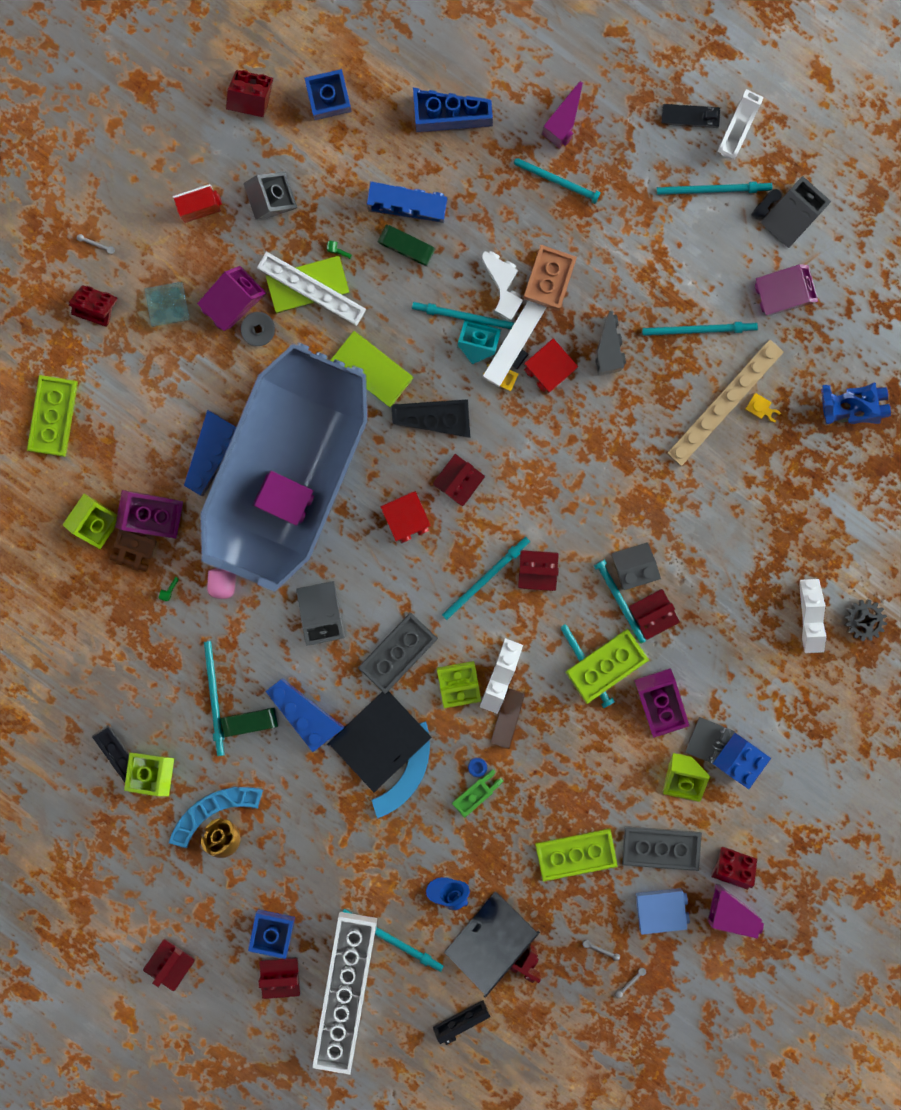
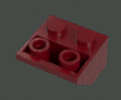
M236 70L227 89L226 110L264 117L268 108L274 78L264 74L258 75L245 70Z

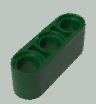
M387 224L377 241L379 244L424 266H428L435 251L433 246Z
M275 708L220 718L224 737L279 727Z

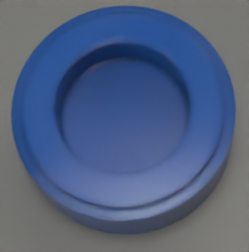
M473 758L468 764V771L474 777H482L487 771V764L482 758Z

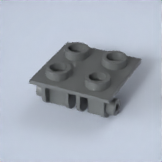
M699 717L685 753L713 764L735 731Z

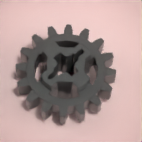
M859 600V605L852 603L853 609H847L850 614L844 616V618L848 619V622L844 625L850 626L847 632H854L853 638L860 636V640L864 641L867 637L868 641H872V636L878 638V632L885 631L881 627L882 625H887L883 621V618H886L887 615L881 614L884 608H877V602L871 605V600H867L866 604L863 600ZM867 607L871 608L876 614L869 613ZM858 611L859 614L854 619V615ZM865 617L873 618L867 621L866 623L859 622L864 620ZM877 622V626L873 630V626ZM855 626H860L864 633L858 631Z

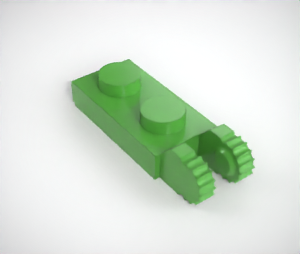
M494 769L489 771L482 779L477 780L452 802L453 806L464 818L491 796L493 791L504 782L500 778L490 788L485 782L496 773Z

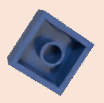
M342 69L304 78L314 120L352 112Z
M734 733L713 764L744 787L750 789L771 758L740 735Z
M258 909L255 915L248 951L286 959L295 917Z

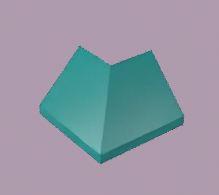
M464 320L457 349L463 351L471 364L477 363L495 355L502 329Z

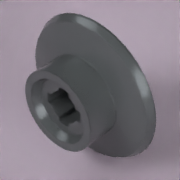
M263 312L250 313L242 321V337L250 345H266L275 334V324L272 318ZM261 326L262 332L256 334L254 328Z

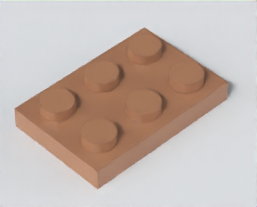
M540 245L523 299L559 311L577 257Z

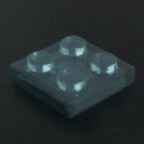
M183 282L144 288L152 327L190 320Z

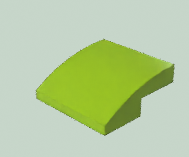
M474 661L437 668L444 708L481 702Z

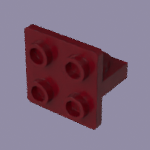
M82 285L71 298L68 305L72 307L71 315L107 327L110 322L112 307L118 298L110 293L101 292L90 286Z
M454 454L433 482V485L459 505L464 506L483 481L485 475L475 469L469 462Z
M521 550L518 588L556 591L557 576L559 574V554Z
M663 589L629 606L647 640L680 623L674 611L675 607L672 602H669Z
M721 847L719 860L712 871L711 877L748 890V888H753L755 885L757 859Z
M163 939L143 971L155 979L152 984L158 988L163 984L170 990L175 991L195 962V959L168 940Z
M530 944L522 958L518 959L509 969L514 973L521 972L524 974V978L531 983L535 981L540 983L541 981L540 972L534 969L539 961L536 947Z
M297 957L260 960V978L258 982L263 999L300 996Z

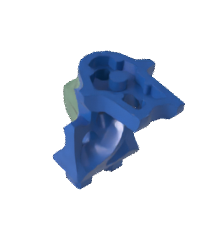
M874 382L864 387L847 389L846 393L836 396L832 394L830 385H822V404L826 424H831L834 421H848L850 424L862 422L880 424L881 418L891 416L890 404L879 405V401L888 400L887 387L876 388V383ZM848 403L850 404L851 408L847 410L843 409L841 407V404Z

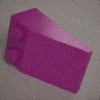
M579 81L543 126L542 135L559 149L562 145L566 146L574 134L572 130L583 86L581 81Z
M122 490L115 527L124 531L176 539L183 501Z
M671 668L634 680L653 738L690 726Z

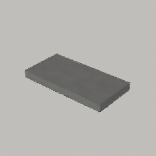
M410 612L364 660L358 669L386 694L438 638Z
M625 826L622 865L699 871L702 833Z

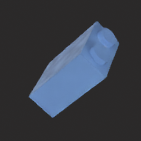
M681 888L635 893L641 935L687 930V924H690L689 912H685V905H688L687 893H683Z

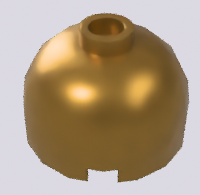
M218 818L211 821L205 827L204 837L201 836V845L205 852L216 858H226L237 851L241 840L240 832L231 821Z

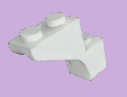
M747 89L745 90L717 151L722 156L735 160L762 103V96Z
M485 251L482 255V262L500 293V300L494 313L511 322L523 302L520 299V294L513 290L511 292L507 291L518 270L515 269L516 265L513 263L501 261L499 259L500 256L496 253Z
M819 579L800 580L804 652H824L826 632L823 624L825 602Z
M505 638L480 704L481 708L498 714L515 672L523 647L522 644Z

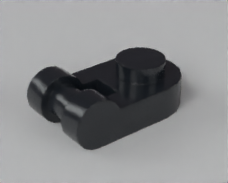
M778 189L770 191L753 210L751 215L755 219L759 217L763 219L770 211L768 209L770 204L781 198V192Z

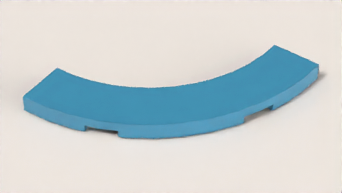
M427 722L419 723L429 733ZM430 740L409 759L399 781L386 793L371 800L377 818L396 810L415 792L427 768Z
M232 787L205 796L191 806L181 817L168 843L187 848L191 837L199 825L208 817L223 809L230 807H252L258 809L263 789Z

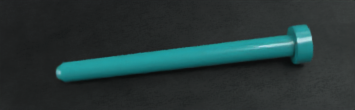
M519 158L514 160L516 166L591 199L593 204L597 203L601 194L600 191L592 192Z
M601 560L593 565L595 570L599 569L638 641L641 644L646 642V638L605 566L607 564L606 560Z
M564 624L561 626V631L580 662L585 658V655L569 627ZM606 691L599 695L603 701L601 704L603 708L615 702L613 697L609 698Z

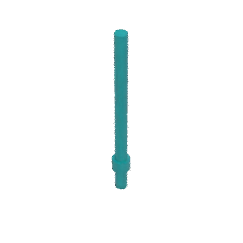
M757 181L748 182V184L657 187V195L772 191V183H757Z
M413 302L412 305L413 310L427 312L426 314L433 316L437 314L510 330L515 322L437 307L436 304L432 303L427 305Z
M734 322V324L642 328V336L714 332L743 333V331H757L758 323Z
M525 536L516 546L508 549V553L452 604L442 616L448 620L513 558L516 559L521 554L520 551L530 543V540Z
M207 641L204 642L214 726V733L212 734L213 741L216 743L217 756L225 755L223 745L225 737L221 728L212 643Z
M346 909L343 910L345 913H351ZM376 927V936L420 960L419 963L424 966L428 965L439 972L442 971L444 965L432 959V956L427 953H421Z

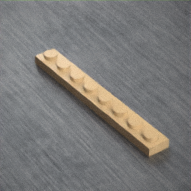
M768 340L667 454L682 466L784 352L775 343Z

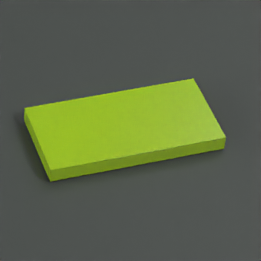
M340 256L296 267L299 271L341 295L350 293ZM269 275L266 276L276 314L315 303Z
M353 331L330 360L334 362V359L345 363L344 367L346 368L356 366L363 369L362 373L366 374V389L388 407L394 404L414 379L412 375L356 331Z
M39 375L27 451L66 457L78 381Z
M626 629L565 671L585 703L588 704L648 662L649 659L630 631Z
M610 828L535 843L543 882L618 867Z

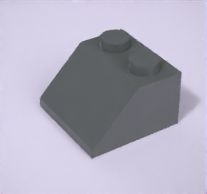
M286 172L256 175L243 183L255 220L270 218L297 208Z
M648 542L611 553L622 590L661 579L656 560Z

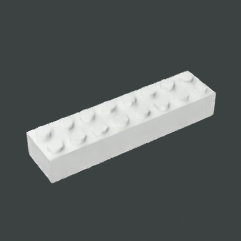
M339 912L312 1068L351 1074L377 918Z

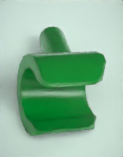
M327 242L326 249L329 253H337L349 259L351 258L352 254L337 249L338 242Z
M175 577L167 591L161 589L158 598L162 601H169L179 579Z

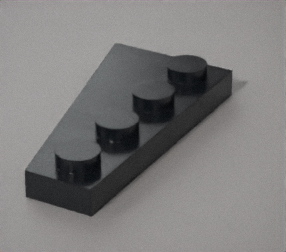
M468 399L393 404L391 406L392 422L394 425L471 438Z

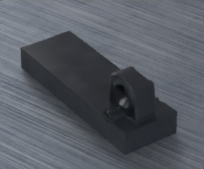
M662 105L661 125L719 128L720 107Z
M108 725L95 733L92 738L125 783L129 753Z
M482 1000L433 1027L438 1042L448 1045L456 1041L455 1036L491 1016L485 1002Z

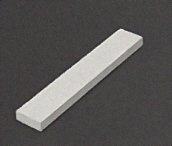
M267 251L257 266L258 270L355 326L359 324L366 311L364 307Z
M531 301L527 302L484 373L483 379L497 387L501 385L546 310V306Z

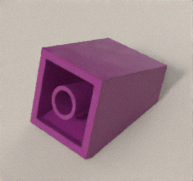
M798 264L755 278L757 282L755 283V289L757 294H760L762 300L760 307L766 315H774L819 302L808 265Z
M241 266L225 271L197 304L200 306L201 311L214 321L217 328L226 331L232 328L262 299L266 292Z
M270 470L252 506L297 526L298 522L302 523L306 513L304 509L306 505L310 506L314 499V495H312L313 490Z
M716 884L707 920L711 927L758 939L759 934H762L764 923L759 915L720 884Z

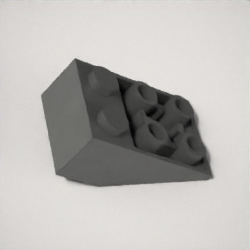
M802 176L760 223L785 246L790 248L831 201Z
M613 310L609 311L606 316L594 357L598 376L619 372L626 364L625 353H621L620 350L622 337L621 334H617L616 330L617 326H619L618 317L613 315Z
M334 581L297 588L306 646L345 638Z

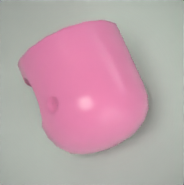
M219 568L209 570L208 594L216 599L232 597L235 592L236 574Z

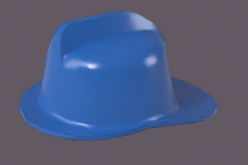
M441 877L434 879L427 886L426 894L429 900L444 905L449 910H458L468 905L467 899L470 889L465 882Z

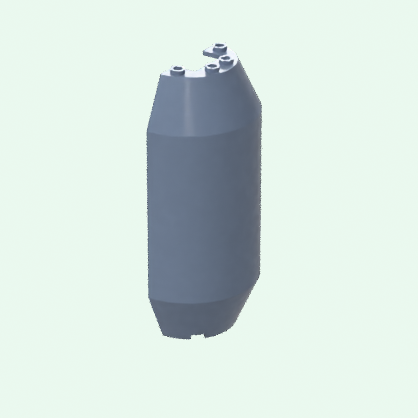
M299 342L298 345L292 344L258 375L201 511L202 562L241 576L274 592L311 558L368 421L366 374L362 373L363 369L356 366L346 368L344 367L345 363L334 359V362L326 359V355L320 352L313 354L308 350L309 346ZM271 470L313 490L312 495H314V499L310 506L306 505L304 509L306 513L302 523L298 522L297 526L252 506L268 471Z

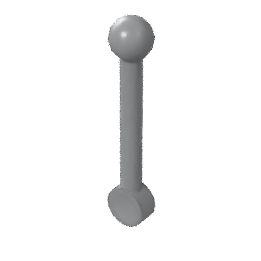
M82 234L77 235L79 242H87L106 250L109 254L115 252L112 246L107 247L85 238Z
M589 940L583 941L585 948L595 949L612 957L615 961L620 959V955L617 953L613 954L591 944Z
M639 968L638 973L620 991H617L615 996L621 998L623 993L640 976L646 974V970Z

